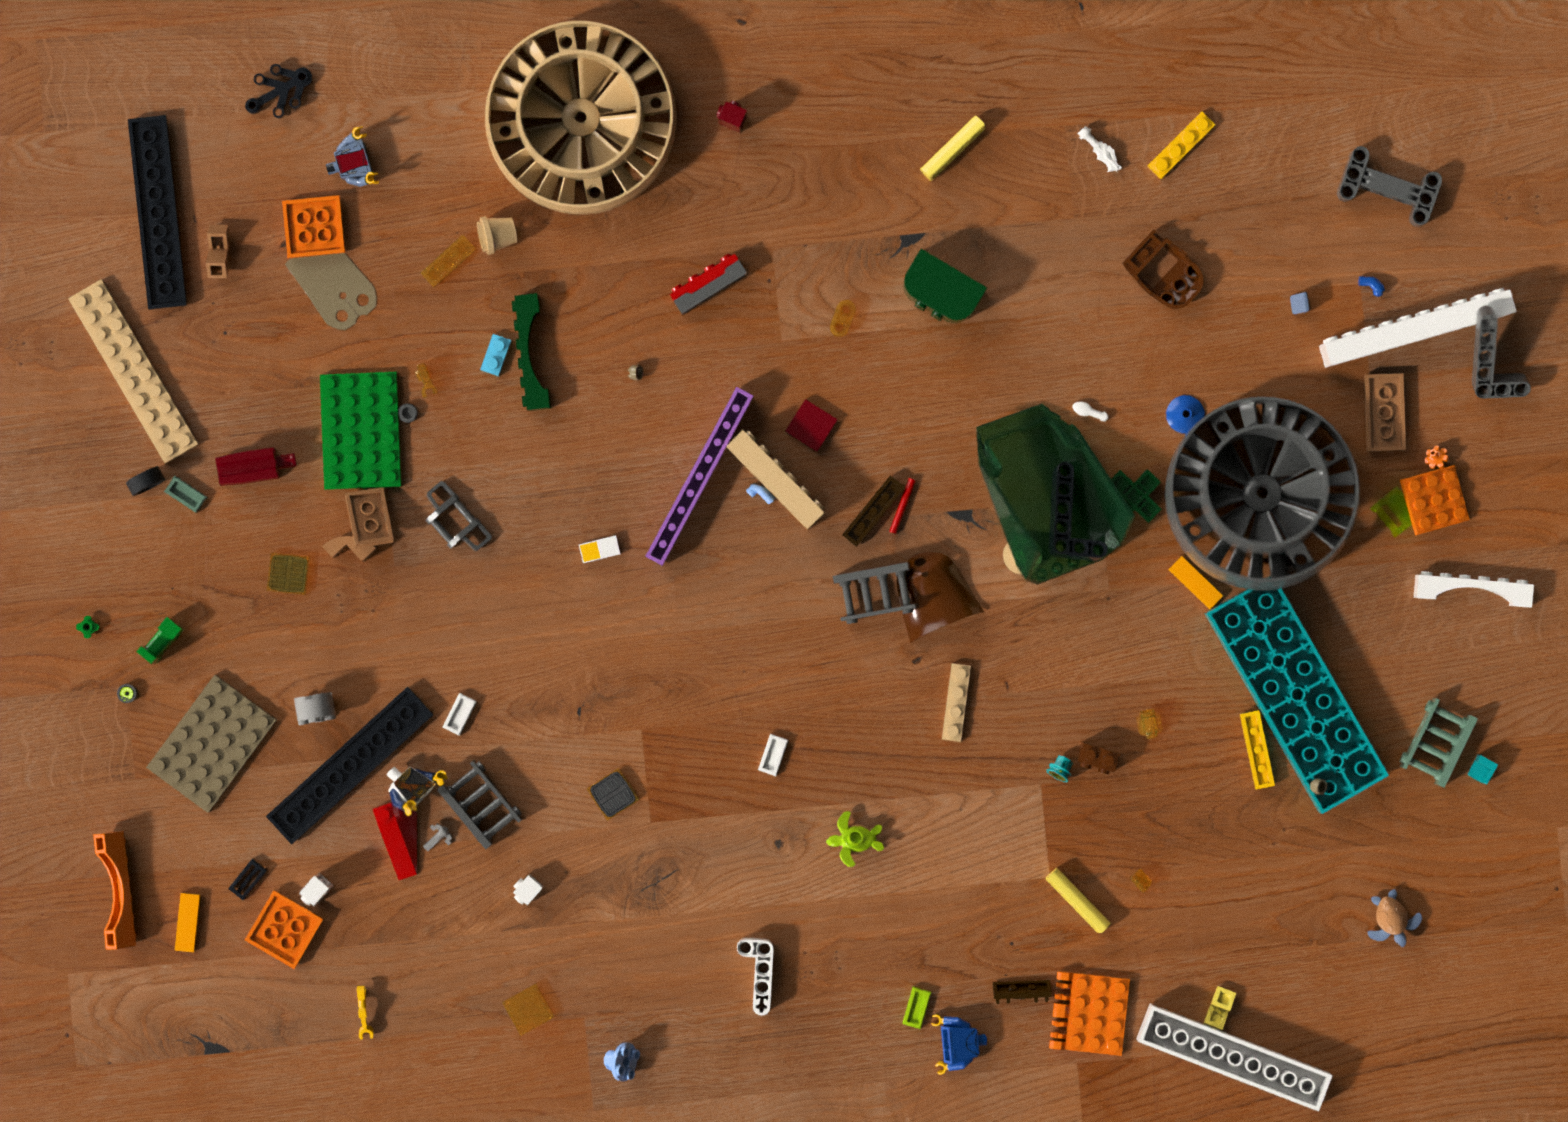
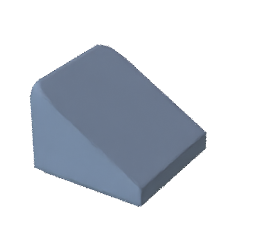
M1306 292L1290 296L1292 313L1294 315L1307 313L1310 310Z

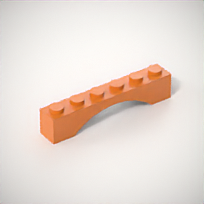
M124 831L94 834L95 854L106 867L113 890L112 911L104 929L106 950L136 946Z

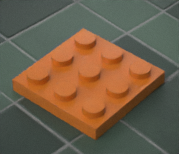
M339 195L282 201L288 259L346 253Z
M1455 465L1400 480L1415 535L1470 520Z
M273 890L245 941L295 969L324 918Z

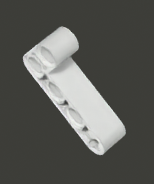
M742 938L737 944L738 953L744 957H756L753 1010L757 1015L762 1016L770 1010L773 944L769 939ZM743 942H747L751 945V949L748 952H743L740 949V945ZM766 943L770 946V951L762 953L759 950V946ZM760 963H767L769 970L767 972L759 971L758 966ZM766 982L768 989L763 992L758 990V983ZM756 995H768V998L764 997V1005H767V1007H764L763 1010L756 1006L760 1004V997H756Z

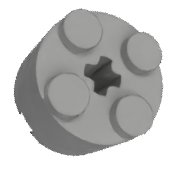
M332 692L294 699L299 725L336 719Z

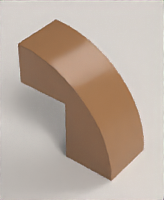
M209 224L207 231L209 246L206 259L207 277L227 278L229 267L228 225Z
M353 536L337 537L322 545L332 558H335L348 546L363 562L378 549L375 545L355 548Z

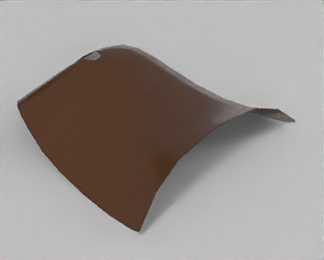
M935 552L918 553L907 561L911 563L912 568L907 570V574H905L911 605L918 604V608H914V612L903 614L910 643L943 626L984 612L960 571L948 556ZM924 558L926 563L923 566L917 567L914 565L917 559ZM928 571L929 575L924 577L922 574ZM897 576L896 582L900 605L903 606L900 585Z

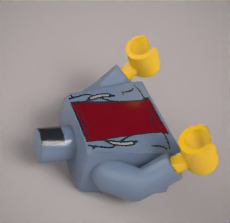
M363 126L354 128L353 132L345 137L337 146V151L334 152L336 161L326 164L329 175L339 172L342 180L358 187L379 184V181H374V176L378 175V173L372 171L364 141L360 139L367 136L366 133L360 134Z

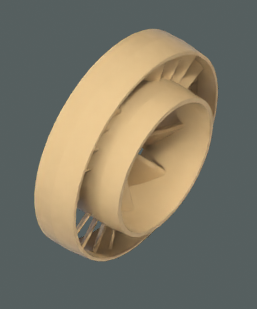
M568 21L553 24L532 33L519 42L504 58L492 79L487 94L485 128L489 147L497 165L508 181L519 192L548 209L561 213L587 215L620 207L635 199L655 181L666 165L673 148L677 129V110L668 76L660 62L645 45L628 33L606 24L591 21ZM574 27H587L586 50H578ZM555 31L559 53L546 58L536 39ZM602 31H610L603 54L597 53ZM624 38H626L631 44L617 63L612 59ZM564 39L572 40L570 47L562 46ZM521 49L537 65L534 69L518 54ZM644 52L649 59L629 75L626 69ZM577 59L580 98L577 96L572 62ZM507 66L525 78L524 83L503 72L504 68ZM659 71L667 91L640 96L635 83ZM614 72H617L618 75L604 90V92L600 95L596 102L593 103L595 98L601 92V90L606 85L611 76L614 74ZM539 78L567 105L564 107L535 86L536 80ZM497 87L517 94L518 99L493 93V91ZM653 100H660L662 105L659 108H653L651 106ZM491 110L516 112V120L491 124ZM636 110V113L600 117V115ZM670 112V123L644 122L646 116ZM578 114H585L586 120L579 123L576 121V117ZM523 118L562 119V122L525 128ZM503 128H510L511 133L509 136L503 137L501 130ZM596 131H600L623 149L619 152ZM568 132L570 135L552 161L549 162L544 159L543 156ZM643 132L667 138L665 145L643 139ZM582 138H585L589 169H583ZM522 140L525 148L502 161L495 145ZM637 148L657 159L655 165L652 166L634 154ZM533 159L534 162L516 179L513 174L529 160ZM626 163L643 178L639 183L623 167ZM545 170L547 174L536 193L531 191V188ZM614 173L624 193L606 200L602 179ZM560 178L563 179V182L561 185L558 200L556 202L551 199L555 191L558 179ZM575 182H584L588 204H574ZM599 189L600 196L597 198L591 197V190Z

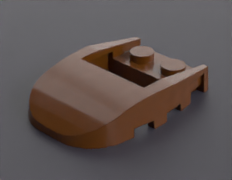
M1153 229L1124 260L1122 265L1136 283L1150 296L1169 308H1183L1201 291L1204 282L1203 274L1183 249L1178 248L1167 238L1163 239ZM1164 247L1178 261L1152 288L1138 274Z

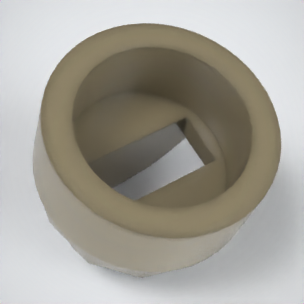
M632 365L628 368V377L630 379L641 380L643 378L644 371L641 365Z
M1314 779L1310 783V789L1315 794L1323 795L1327 789V782L1323 779Z

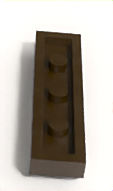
M890 475L842 536L857 547L905 487Z

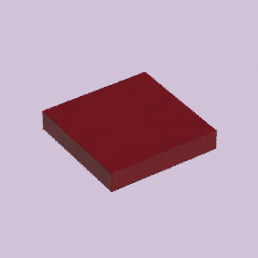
M805 399L785 432L817 452L838 419Z

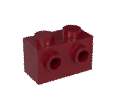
M731 100L730 102L725 101L724 105H720L716 115L720 125L740 133L747 118V110L743 109L740 103Z

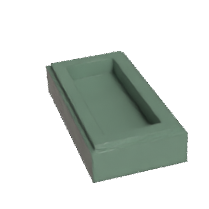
M177 476L173 477L164 491L195 513L199 511L207 499V496Z

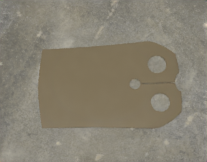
M345 253L291 258L285 263L323 320L331 327L346 330L356 323V319L359 316L367 315L376 307L374 286ZM341 292L346 293L345 299L339 297ZM360 294L368 296L369 302L367 305L360 306L357 303V297ZM339 310L347 312L348 318L346 321L339 322L336 319V313Z

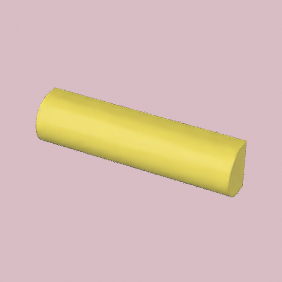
M974 116L920 168L921 172L932 181L985 130V124L977 116Z
M1055 868L1046 877V880L1097 933H1103L1111 924L1109 920L1058 868Z

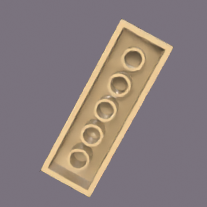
M742 430L726 446L727 449L808 530L824 514L822 511L824 506L817 499L813 502L808 497L811 493L803 485L799 487L795 483L797 479L790 472L786 474L782 470L783 465L776 458L772 460L768 456L770 452L763 445L759 447L755 443L756 438L749 431L745 433Z

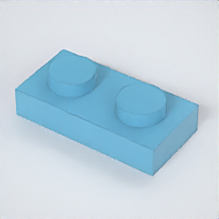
M493 334L480 370L499 377L511 340Z

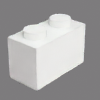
M318 873L299 894L302 895V901L309 906L310 904L314 906L322 900L334 885Z

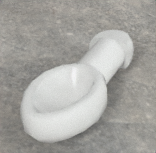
M1079 401L1073 404L1074 411L1080 416H1092L1103 422L1109 418L1106 412L1095 410L1086 402Z

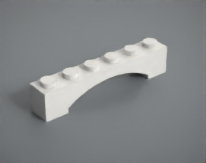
M1421 571V575H1415L1414 598L1436 599V595L1447 590L1473 587L1484 589L1503 597L1509 602V606L1532 608L1534 584H1528V580L1517 579L1516 583H1510L1507 578H1498L1497 581H1490V577L1478 576V580L1471 579V575H1459V578H1452V574L1440 573V576H1433V572Z

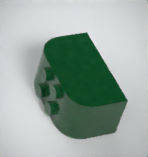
M923 249L919 250L903 281L904 292L915 303L914 306L923 312L926 309L932 313L931 316L936 320L941 321L943 319L949 323H961L967 320L987 289L986 286Z

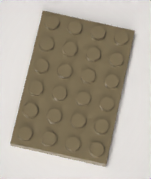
M214 675L146 768L209 813L277 719L220 677Z

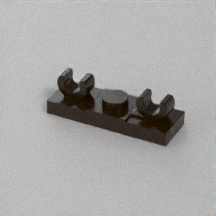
M1050 980L993 982V996L997 1004H999L1000 999H1006L1007 1004H1009L1011 998L1021 1000L1034 998L1035 1003H1038L1039 997H1045V1002H1048L1049 997H1052Z

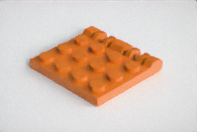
M1057 971L1056 979L1071 981V983L1056 982V987L1062 989L1070 988V995L1055 994L1054 999L1069 1000V1004L1054 1003L1053 1017L1067 1018V1022L1053 1020L1052 1025L1066 1027V1033L1051 1032L1050 1037L1065 1039V1041L1050 1040L1049 1048L1122 1056L1130 979Z

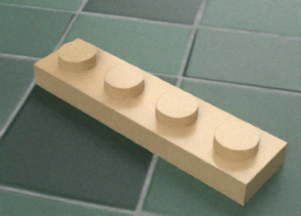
M951 664L942 740L961 742L971 669L969 665Z

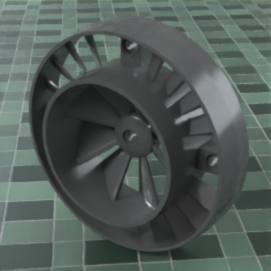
M1251 397L1233 401L1213 410L1200 419L1185 434L1175 450L1165 481L1167 518L1171 530L1184 553L1193 563L1213 578L1248 590L1262 591L1287 588L1319 573L1331 563L1347 542L1353 530L1359 508L1360 492L1357 469L1352 454L1341 435L1327 420L1315 411L1299 403L1276 397ZM1256 405H1262V424H1258ZM1236 407L1240 409L1245 427L1238 431L1225 412ZM1279 407L1285 408L1281 426L1276 425ZM1300 414L1307 418L1297 433L1293 429ZM1206 422L1219 442L1215 449L1194 433ZM1221 424L1226 425L1228 431L1221 432L1218 430V426ZM1319 427H1322L1335 442L1317 451L1308 439ZM1238 440H1243L1255 475L1253 477L1249 474L1233 446ZM1278 440L1285 441L1269 476L1267 474L1276 442ZM1183 447L1207 460L1206 463L1181 452ZM1330 453L1333 456V460H1325L1324 454ZM1345 459L1347 460L1350 468L1349 471L1328 476L1327 469ZM1210 468L1240 483L1244 488L1240 489L1208 480ZM1311 468L1315 469L1314 472H1311L1303 477H1300L1294 481H1291L1285 485L1280 486V484L1300 475L1301 473ZM1175 469L1201 476L1200 478L1174 474ZM1354 485V493H1329V486ZM1258 490H1263V491H1265L1266 494H1267V497H1266V498H1260V497H1258V496H1257V491H1258ZM1173 491L1197 492V495L1173 497ZM1241 501L1244 503L1219 518L1214 512L1215 509ZM1284 502H1288V503H1291V504H1294V505H1298V506L1305 507V508H1308V509H1311V510H1315V511H1317V513L1311 512V511H1308V510H1305V509H1302V508H1299V507H1296V506H1293V505H1290V504H1287V503H1284ZM1327 503L1353 508L1352 514L1348 516L1326 510ZM1199 508L1201 516L1182 526L1177 514ZM1270 512L1273 514L1275 520L1277 521V523H1278L1280 529L1282 530V532H1283V534H1284V536H1285V538H1286L1287 540H1284V539H1283V537H1282V535L1280 534V532H1279V530H1278V528H1277V526H1276V524H1275V522H1274V520H1273V518H1272ZM1253 513H1255L1249 539L1243 538ZM1321 519L1345 529L1343 537L1341 538L1320 526L1319 522ZM1190 528H1198L1200 534L1196 536L1192 535L1190 533ZM1312 533L1333 549L1316 564L1303 544ZM1212 534L1218 543L1207 556H1204L1194 546V543ZM1228 550H1231L1233 554L1226 569L1219 565ZM1280 555H1286L1296 574L1285 575ZM1245 556L1251 557L1248 576L1240 575ZM1296 557H1304L1306 563L1303 565L1298 564ZM1263 558H1269L1271 578L1263 579Z

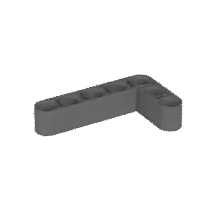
M1482 306L1478 309L1476 316L1472 386L1475 394L1483 399L1524 397L1530 393L1531 386L1523 373L1494 374L1498 319L1492 307Z

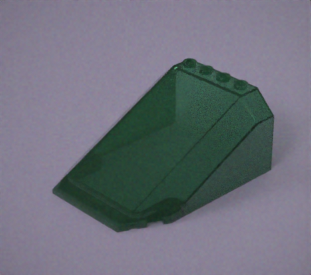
M1043 404L976 427L978 465L1015 564L1026 581L1037 585L1105 559L1124 543L1135 518L1130 507L1078 428L1061 420L1060 415L1050 411ZM1062 462H1069L1074 467L1071 538L1104 542L1108 551L1098 561L1053 557L1049 552L1052 474L1054 468ZM1060 468V473L1063 476H1067V471L1064 468ZM1059 487V492L1066 495L1065 488ZM1058 505V511L1065 514L1064 507ZM1057 524V530L1063 533V526ZM1056 543V549L1062 552V545ZM1075 545V551L1081 553V547ZM1094 547V553L1100 555L1099 548Z

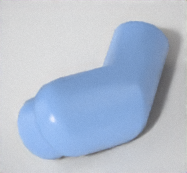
M751 484L746 490L751 497L758 493L768 504L775 500V497L763 486Z

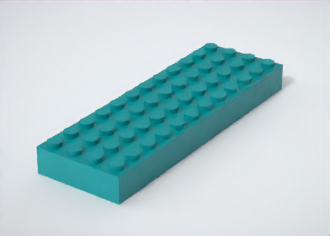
M1245 589L1204 613L1319 813L1323 814L1389 776L1282 589L1262 591ZM1314 779L1325 780L1327 782L1325 793L1319 795L1312 792L1310 789L1311 781Z

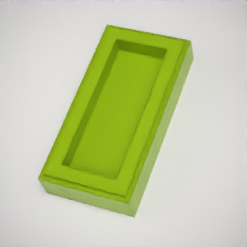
M912 987L902 1024L921 1029L931 991Z

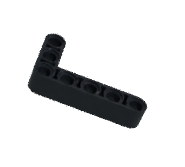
M1062 462L1054 468L1052 474L1049 552L1053 557L1098 561L1108 551L1104 542L1071 538L1074 467L1069 462ZM1060 468H1064L1067 471V476H1063L1060 473ZM1059 487L1065 488L1066 495L1059 492ZM1058 505L1064 507L1065 514L1058 511ZM1057 524L1063 526V533L1057 530ZM1056 543L1062 545V552L1056 549ZM1075 545L1081 547V553L1075 551ZM1094 547L1099 548L1100 555L1094 553Z

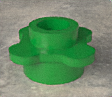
M85 616L84 620L76 625V629L83 633L84 638L89 639L95 631L99 630V624L95 623L91 616Z

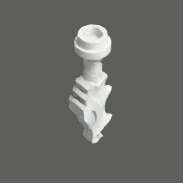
M1085 126L1078 133L1081 140L1086 139L1094 147L1093 152L1097 154V160L1107 165V172L1121 170L1122 167L1117 163L1114 149L1102 141L1098 142L1091 134L1092 129Z

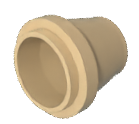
M480 217V221L477 222V232L482 251L486 252L487 255L494 254L497 250L517 243L516 229L512 217Z

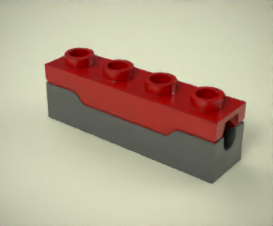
M729 253L720 259L721 262L716 266L714 264L707 266L704 269L705 272L700 276L695 274L687 279L689 282L684 286L679 284L671 289L672 293L670 296L682 315L747 275L735 254L731 256Z

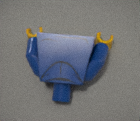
M938 1014L933 1015L932 1017L939 1018L938 1024L931 1023L933 1026L944 1025L941 1026L944 1062L939 1061L935 1065L943 1066L944 1070H939L937 1073L942 1075L946 1070L954 1071L966 1068L973 1061L974 1057L979 1055V1046L987 1044L986 1035H978L976 1028H971L970 1023L959 1017L945 1016L942 1018Z

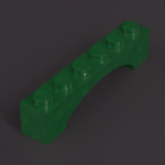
M537 293L514 296L515 300L511 301L512 311L516 312L517 320H514V330L518 331L519 339H516V348L521 353V358H518V367L523 371V377H520L521 388L525 389V396H522L523 407L527 408V411L551 409L549 389H544L539 383L532 368L529 353V338L532 324L536 315L541 314L539 295Z

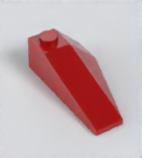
M392 802L373 808L378 828L398 880L417 875V811L412 810L411 815L408 816L403 810L394 807Z

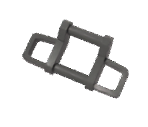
M440 481L427 492L426 496L436 510L425 521L438 531L448 543L447 546L450 549L463 540L474 551H478L491 540L492 536L481 524V521L470 513L459 500L460 497L445 482ZM439 487H442L451 497L439 507L433 499L432 493ZM451 505H454L470 523L454 538L437 520ZM476 527L486 536V539L479 545H474L466 537Z

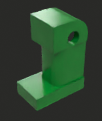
M166 617L159 625V630L147 645L140 646L136 651L150 664H157L161 656L184 630L170 617Z

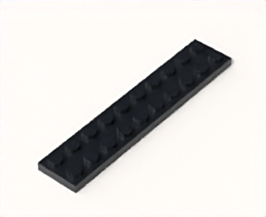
M167 116L128 119L148 310L187 306Z
M407 686L266 816L267 819L292 845L434 714Z

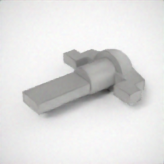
M438 823L435 826L432 824L430 828L433 831L437 829L438 832L423 847L429 851L444 836L447 838L445 842L450 845L452 836L448 828Z

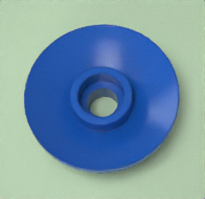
M1188 395L1173 399L1166 410V419L1170 427L1176 432L1186 434L1194 424L1204 417L1202 404L1196 398ZM1185 410L1190 414L1187 418L1183 416V411Z

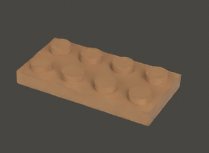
M1404 373L1364 375L1366 452L1406 450Z

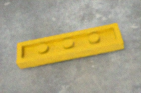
M1201 112L1147 167L1161 180L1215 124Z
M1257 710L1240 714L1255 789L1275 786L1260 712Z

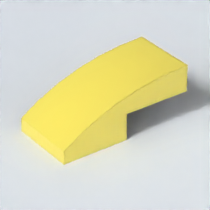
M1218 986L1203 1024L1222 1031L1236 993Z

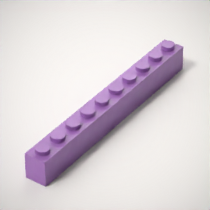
M736 387L645 557L662 566L664 565L726 450V446L729 444L754 398L753 395Z

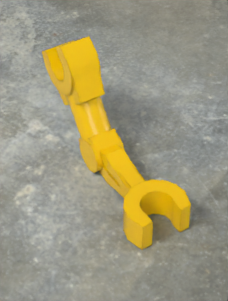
M357 986L358 1015L362 1023V1027L359 1029V1038L362 1040L363 1033L367 1032L370 1034L371 1039L374 1035V1029L367 1024L365 986Z

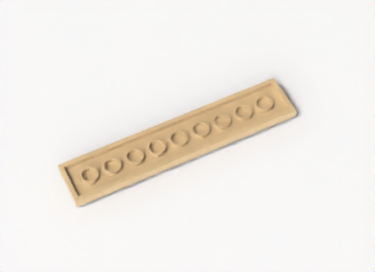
M101 279L68 298L164 463H169L199 445L104 281Z

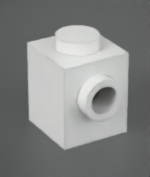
M529 874L524 880L520 878L513 886L516 888L513 892L515 894L514 898L523 905L525 903L528 905L544 886Z

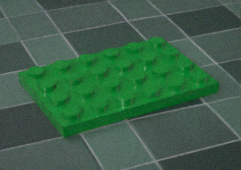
M397 372L320 375L324 490L402 487Z

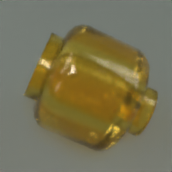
M1154 709L1143 710L1136 718L1139 734L1146 736L1147 739L1156 738L1157 734L1163 730L1161 715L1155 712Z

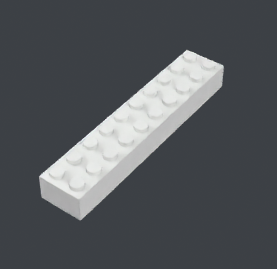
M1504 288L1489 292V296L1483 293L1471 297L1469 302H1467L1466 298L1452 303L1451 307L1448 304L1438 306L1433 309L1434 312H1430V309L1416 313L1413 318L1411 314L1396 319V323H1393V320L1378 324L1379 328H1375L1372 325L1361 329L1358 334H1356V331H1351L1341 335V339H1338L1337 336L1323 340L1324 344L1319 346L1324 366L1327 368L1476 325L1477 311L1482 306L1492 307L1497 318L1515 313L1517 311L1511 291H1504Z
M1151 1003L1148 1006L1136 1038L1140 1043L1316 1111H1319L1333 1076L1327 1071Z

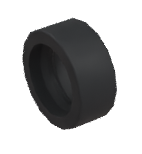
M155 466L129 479L126 485L132 496H137L159 485L165 478L159 467Z

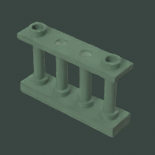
M1433 698L1432 701L1429 700L1424 709L1426 713L1407 752H1403L1399 762L1401 763L1400 767L1403 769H1407L1408 765H1411L1434 776V784L1445 788L1478 718L1472 715L1461 718L1437 706L1440 700ZM1433 713L1458 724L1461 728L1458 735H1452L1430 724ZM1425 730L1451 742L1450 752H1444L1421 741ZM1418 747L1442 759V762H1444L1442 768L1437 770L1412 758L1416 748Z

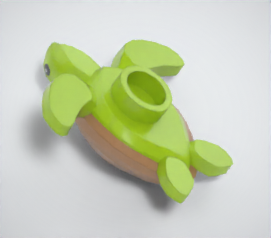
M846 811L837 821V827L841 835L830 836L826 843L831 847L841 846L840 859L846 866L854 867L855 863L851 854L861 855L867 853L872 848L877 851L884 849L878 837L882 826L876 825L872 830L861 824L849 826L848 821L851 812Z

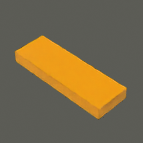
M1181 556L1168 569L1209 610L1223 597L1184 557Z
M180 894L175 951L195 952L200 894Z

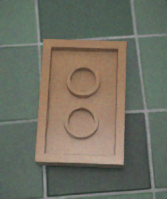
M383 487L345 493L355 548L393 543L394 538Z

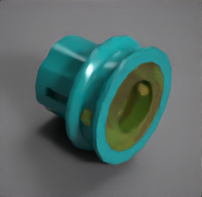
M1058 755L1055 763H1050V768L1046 769V772L1053 778L1067 783L1069 781L1068 777L1072 776L1069 771L1073 766V762L1064 756Z

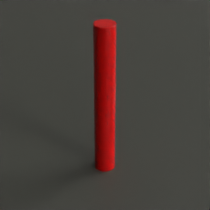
M908 479L889 530L891 533L896 534L916 482L914 479Z

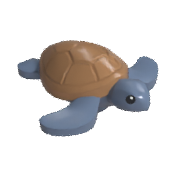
M1392 889L1388 896H1384L1382 899L1378 896L1371 897L1373 904L1378 906L1376 920L1381 930H1369L1367 932L1368 936L1376 941H1384L1392 934L1394 935L1395 942L1399 946L1404 947L1406 945V935L1403 931L1405 929H1416L1421 923L1422 915L1417 913L1408 920L1406 909L1396 900L1397 892L1395 889Z

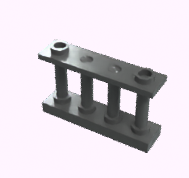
M906 562L833 576L834 584L839 583L842 586L847 616L841 617L840 620L851 624L857 623V618L901 610L903 614L914 612V608H918V604L911 605L905 575L907 570L912 569L911 563ZM895 573L898 576L903 602L901 607L892 608L887 583L888 574ZM877 576V580L879 579L885 610L873 611L868 581H870L869 577ZM858 579V583H861L866 613L855 615L850 585L852 580Z
M473 760L470 762L473 769L452 786L449 785L447 787L444 784L437 791L486 850L493 844L491 840L497 832L513 819H516L519 823L523 820L521 818L523 814L517 806L512 807L485 774L486 768L480 761L476 763ZM479 774L485 781V784L464 801L461 800L459 802L455 797L456 792ZM491 789L498 798L476 816L473 815L471 817L467 812L468 807ZM503 804L510 813L488 831L485 830L483 832L479 827L480 822Z

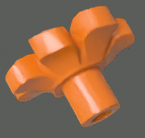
M1434 446L1432 450L1428 449L1426 451V455L1429 457L1425 458L1424 461L1431 469H1435L1436 466L1442 469L1445 466L1443 462H1447L1449 459L1448 451L1445 448L1440 450L1439 446Z

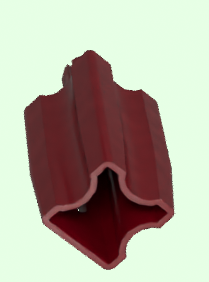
M274 447L215 457L220 486L279 479V470L297 467L295 453L276 455Z

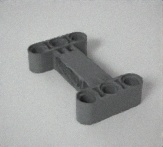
M1362 146L1355 148L1349 155L1337 190L1339 200L1343 202L1350 201L1356 196L1358 188L1413 206L1409 215L1410 223L1415 227L1426 224L1442 184L1441 175L1437 172H1430L1423 177L1419 186L1366 167L1370 155L1369 151ZM1357 151L1363 154L1364 159L1362 161L1355 158ZM1352 169L1357 172L1356 179H1352L1349 176V170ZM1428 177L1435 178V186L1428 184ZM1346 187L1351 190L1350 197L1343 195V188ZM1422 195H1427L1429 197V204H1424L1422 202ZM1416 213L1423 215L1424 219L1422 222H1418L1415 219Z

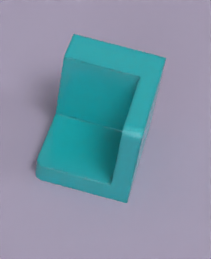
M1477 755L1467 775L1487 785L1498 764L1482 755Z

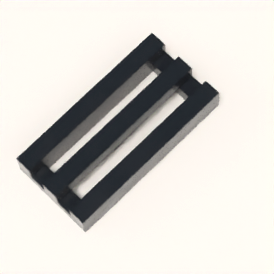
M252 858L228 889L241 900H244L268 870ZM254 865L255 868L253 869V871L249 874V876L245 879L241 886L236 890L234 887L238 884V882L242 879V877L246 874L250 867ZM258 870H260V874L256 877V879L252 882V884L242 895L240 892L251 880V878L255 875V873Z

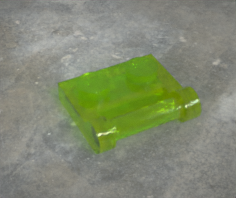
M1397 486L1370 507L1373 513L1376 512L1391 530L1394 538L1412 524L1404 494ZM1384 504L1388 506L1402 523L1399 527L1381 508Z

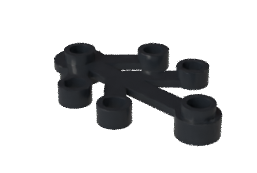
M273 64L270 67V72L274 76L283 75L292 78L287 82L267 78L261 73L256 74L253 80L258 86L266 85L275 89L258 99H248L245 103L246 110L250 114H257L261 111L262 105L279 96L277 107L273 109V115L277 119H281L285 115L284 108L289 90L295 86V94L290 99L289 104L293 109H299L302 104L301 97L304 87L308 86L312 81V73L307 68L302 67L293 71L282 68L279 64ZM274 67H279L278 73L273 72ZM300 74H305L306 78L300 80L299 76ZM259 76L263 77V81L261 83H258L256 81L257 77ZM294 100L299 101V104L297 106L292 105V102ZM252 102L256 103V107L254 109H250L249 107L250 103ZM278 109L282 110L280 116L275 114Z

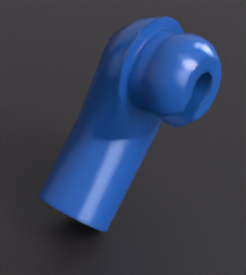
M1359 276V286H1370L1373 289V295L1376 297L1383 295L1385 287L1376 277Z

